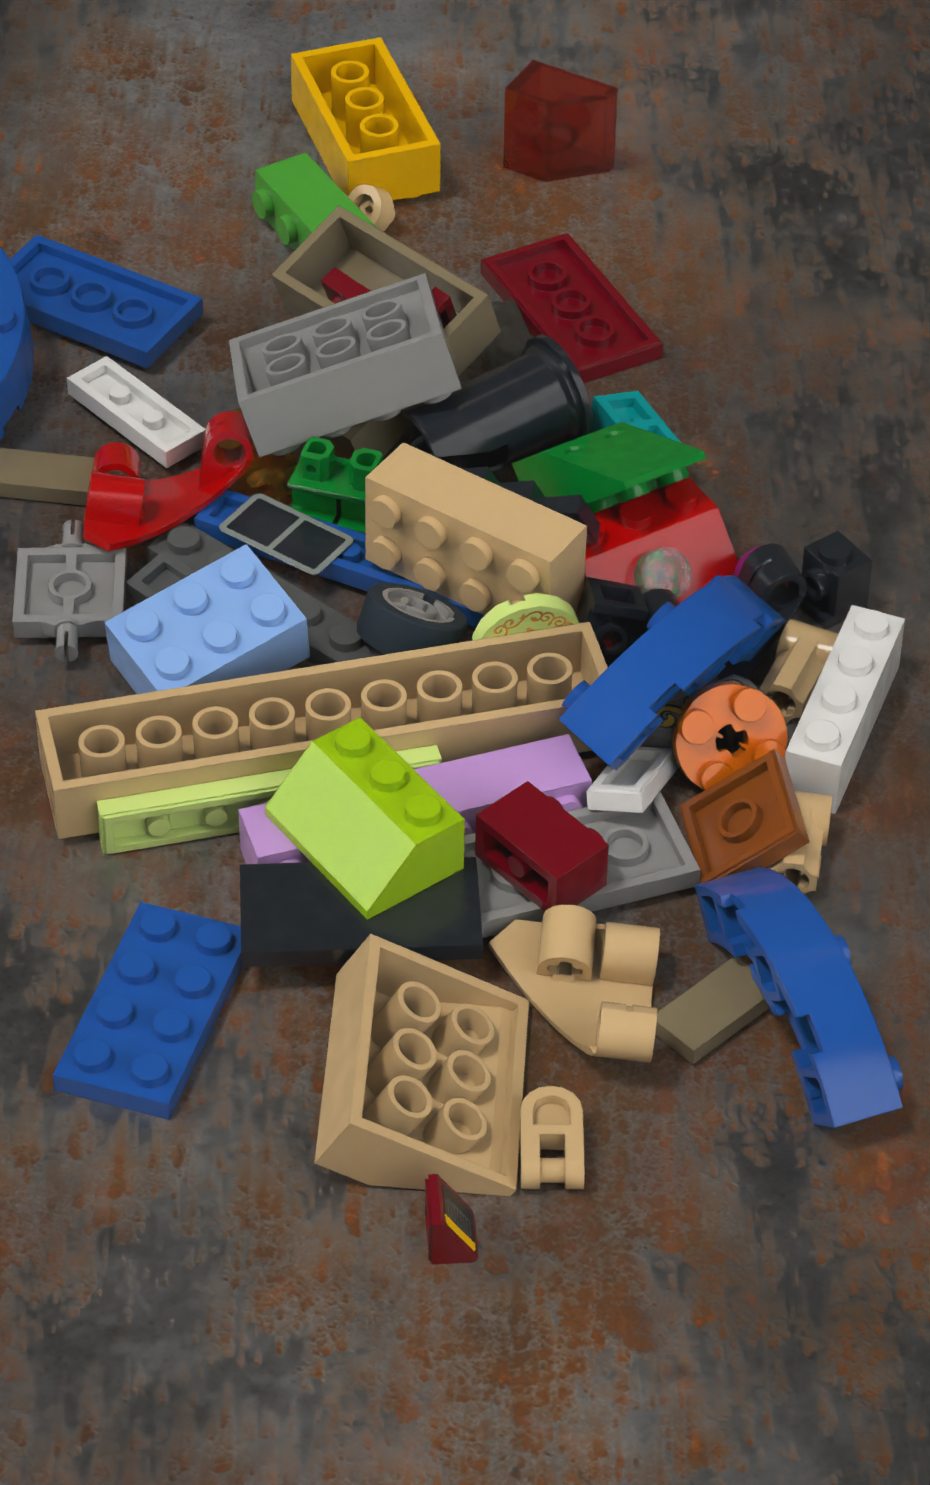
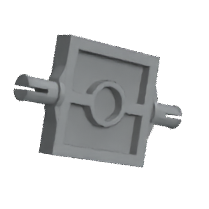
M71 520L63 524L62 544L45 548H18L12 618L14 638L56 637L54 654L62 662H65L66 647H68L69 662L76 660L79 654L78 638L107 637L104 622L125 611L126 547L108 552L101 547L84 543V524L79 520H75L74 534L72 533Z

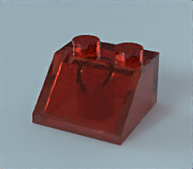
M532 60L505 88L503 168L543 182L610 172L614 168L618 88Z

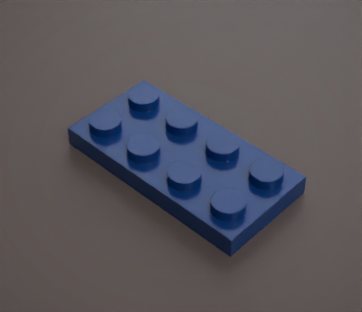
M40 235L34 236L9 259L20 281L29 322L145 368H149L203 315V298Z
M140 902L52 1075L54 1091L169 1120L242 969L241 926Z

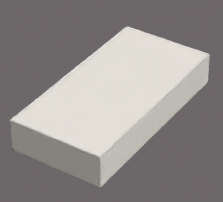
M639 747L618 770L607 765L586 791L588 810L643 813L678 769L672 748Z

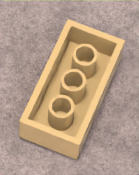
M404 442L365 477L366 560L484 616L500 603L510 600L512 605L525 601L523 595L534 593L557 596L569 603L576 613L584 588L587 525Z

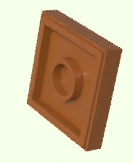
M775 749L679 805L691 852L701 870L700 883L757 867L767 868L810 843L786 761Z

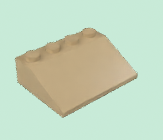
M370 934L336 974L314 1164L370 1186L425 1190V1179H428V1174H438L455 1192L510 1197L516 1191L520 1109L523 1098L529 1000Z

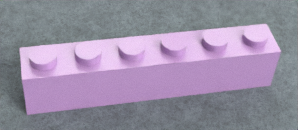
M569 734L414 769L465 819V835L475 833L477 813L527 781L545 795L557 799L566 811L588 807L586 791L592 785V779ZM267 803L238 809L240 850L246 864L311 862L265 815Z

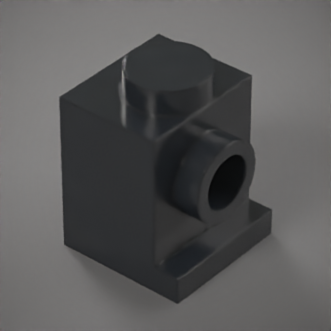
M839 531L805 546L801 574L806 581L807 590L800 608L823 629H828L845 620L852 605L867 609L873 561Z
M587 577L576 615L580 623H591L607 667H609L636 641L641 623L646 621L649 611L640 586Z

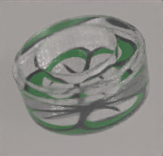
M661 547L647 551L638 559L634 569V582L636 586H640L642 594L651 589L665 588L673 592L676 598L679 599L690 586L691 568L685 556L678 550L670 547Z

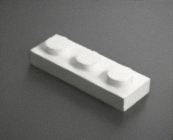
M108 356L67 377V388L70 396L164 467L168 468L203 448L205 428Z

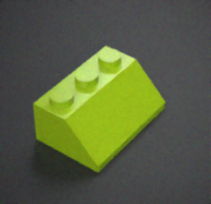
M361 717L313 740L265 806V815L367 920L464 869L465 819Z

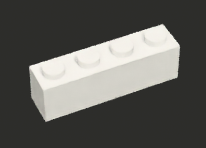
M855 605L851 606L785 752V761L794 791L833 795L832 814L837 812L899 668L905 618Z

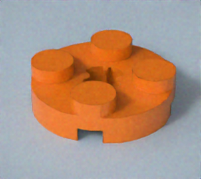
M723 681L699 689L687 699L681 708L683 712L678 718L677 726L673 727L671 746L675 761L685 777L703 790L715 785L774 749L785 759L788 732L784 717L773 700L751 686ZM726 725H730L736 732L743 731V742H739L741 747L732 754L727 749L718 750L716 748V737L723 738V735L718 732Z

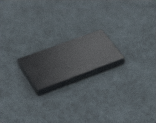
M464 857V869L368 920L311 862L240 864L242 967L343 964L350 959L370 934L433 960L483 959V935L476 857Z

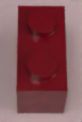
M529 781L476 814L475 855L543 911L557 905L577 906L607 885L609 844L605 842L596 830L587 828L569 814L557 799L545 795Z

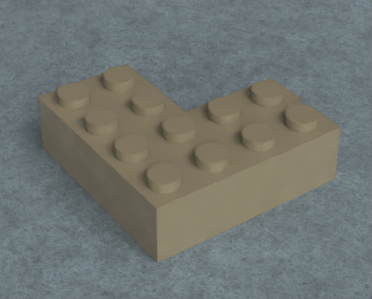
M338 206L271 275L286 311L298 317L335 304L327 298L321 280L334 267L370 291L426 273L431 290L437 287L449 295L457 314L444 328V332L458 377L501 332L488 294L341 206ZM400 412L388 420L374 421L371 419L351 426L349 431L335 438H323L322 436L318 438L330 440L334 445L335 456L351 459L354 451L363 447L381 451L384 456L414 424L410 419L402 416Z

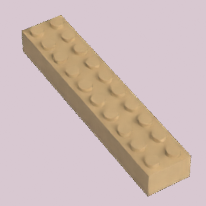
M585 622L35 710L40 763L58 839L99 833L97 801L292 769L313 740L359 717L395 751L437 745L442 763L566 734L570 735L578 753L592 751L559 718L567 711L562 706V703L568 694L583 680H586L591 685L608 667L591 623Z

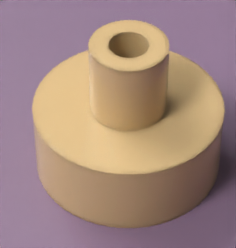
M368 184L359 185L351 191L348 196L350 200L379 230L384 232L395 218L394 204L390 194L385 189Z

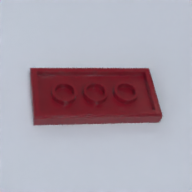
M568 233L481 259V275L532 337L543 334L554 339L566 351L574 363L583 383L663 357V343Z

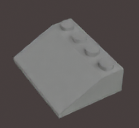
M426 273L229 340L238 403L259 457L271 453L277 456L288 454L296 450L301 443L307 442L312 436L335 438L349 431L351 426L371 419L374 421L388 420L398 415L404 408L421 402L424 404L438 403L448 398L452 392L462 389Z

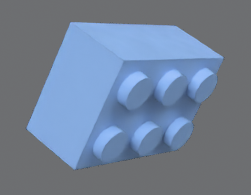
M247 544L104 622L110 660L136 694L285 671L310 657L307 618Z

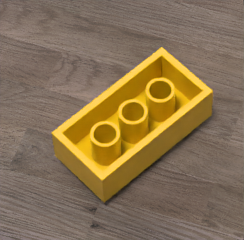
M381 37L291 54L292 102L334 183L347 196H349L354 188L363 184L385 189L392 197V200L416 198L424 194L440 191L441 144Z

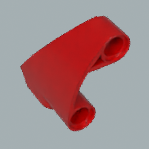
M224 411L215 415L209 421L206 428L199 468L172 477L142 479L140 478V458L130 445L121 442H111L102 446L96 452L93 459V471L90 474L86 499L83 538L110 552L154 538L203 510L236 482L252 462L253 440L244 416L234 411ZM225 439H233L240 442L241 445L234 449H226L219 446L218 443ZM111 470H119L124 472L128 476L110 474L106 472H109Z

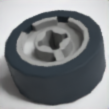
M389 582L377 583L369 588L356 626L358 635L365 643L383 654H391L460 643L467 628V618L458 607L442 597L413 586Z

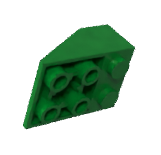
M619 422L514 462L512 465L518 481L534 480L545 497L581 495L591 511L595 513L657 489L658 485L661 488L690 477L686 466L706 459V455L703 450L624 422Z

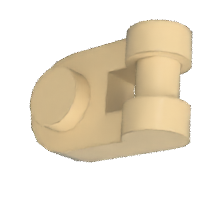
M539 1087L529 1092L522 1101L520 1109L521 1189H540V1183H564L565 1189H584L583 1109L576 1095L563 1087ZM540 1150H564V1158H540Z

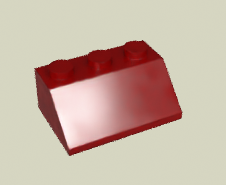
M690 477L594 513L601 526L598 542L586 543L584 585L586 578L591 577L638 586L636 577L642 571L640 561L651 551L659 552L663 559L665 557L673 558L680 568L681 577L675 582L677 591L674 594L679 603L706 586L715 576L734 575L738 560L719 508ZM655 559L648 561L645 566L646 571L657 573L653 563L658 571L660 563ZM663 563L661 573L667 569L670 570L663 573L662 576L670 579L674 574L673 568L669 563ZM647 574L643 577V584L646 589L651 590L655 588L656 580L648 584L655 579V576ZM659 579L657 588L671 589L670 581L662 579L665 583L664 586Z

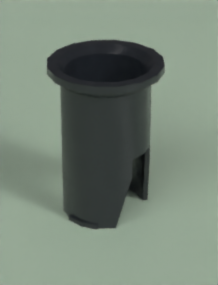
M543 334L526 341L522 357L461 383L462 389L452 392L445 400L434 404H424L421 402L401 410L402 416L410 419L420 431L408 445L461 469L488 466L494 472L561 441L564 444L593 433V412L588 392L577 368L566 351L554 339Z

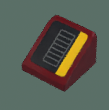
M428 1174V1179H425V1223L428 1260H431L432 1265L475 1262L478 1258L475 1218L472 1209L438 1174Z

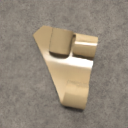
M557 905L546 909L542 922L515 919L489 942L488 947L521 992L539 1013L576 1047L591 1056L651 1063L657 1024V1008L651 1007L659 952L660 928L607 921L606 924L597 923L596 915L584 907Z

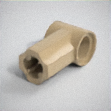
M790 619L787 622L778 643L775 662L759 688L761 693L773 700L778 706L785 723H788L793 718H801L839 633L794 619Z
M795 791L810 843L768 866V868L786 876L788 880L805 894L810 891H816L822 860L821 850L822 847H827L833 795Z

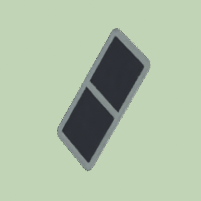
M254 494L219 525V529L222 532L312 575L319 574L353 543V538L350 535L264 494Z

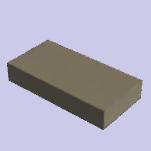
M0 448V497L86 506L94 457Z
M732 957L657 1012L655 1035L693 1065L770 1007L754 982L750 967L738 957Z

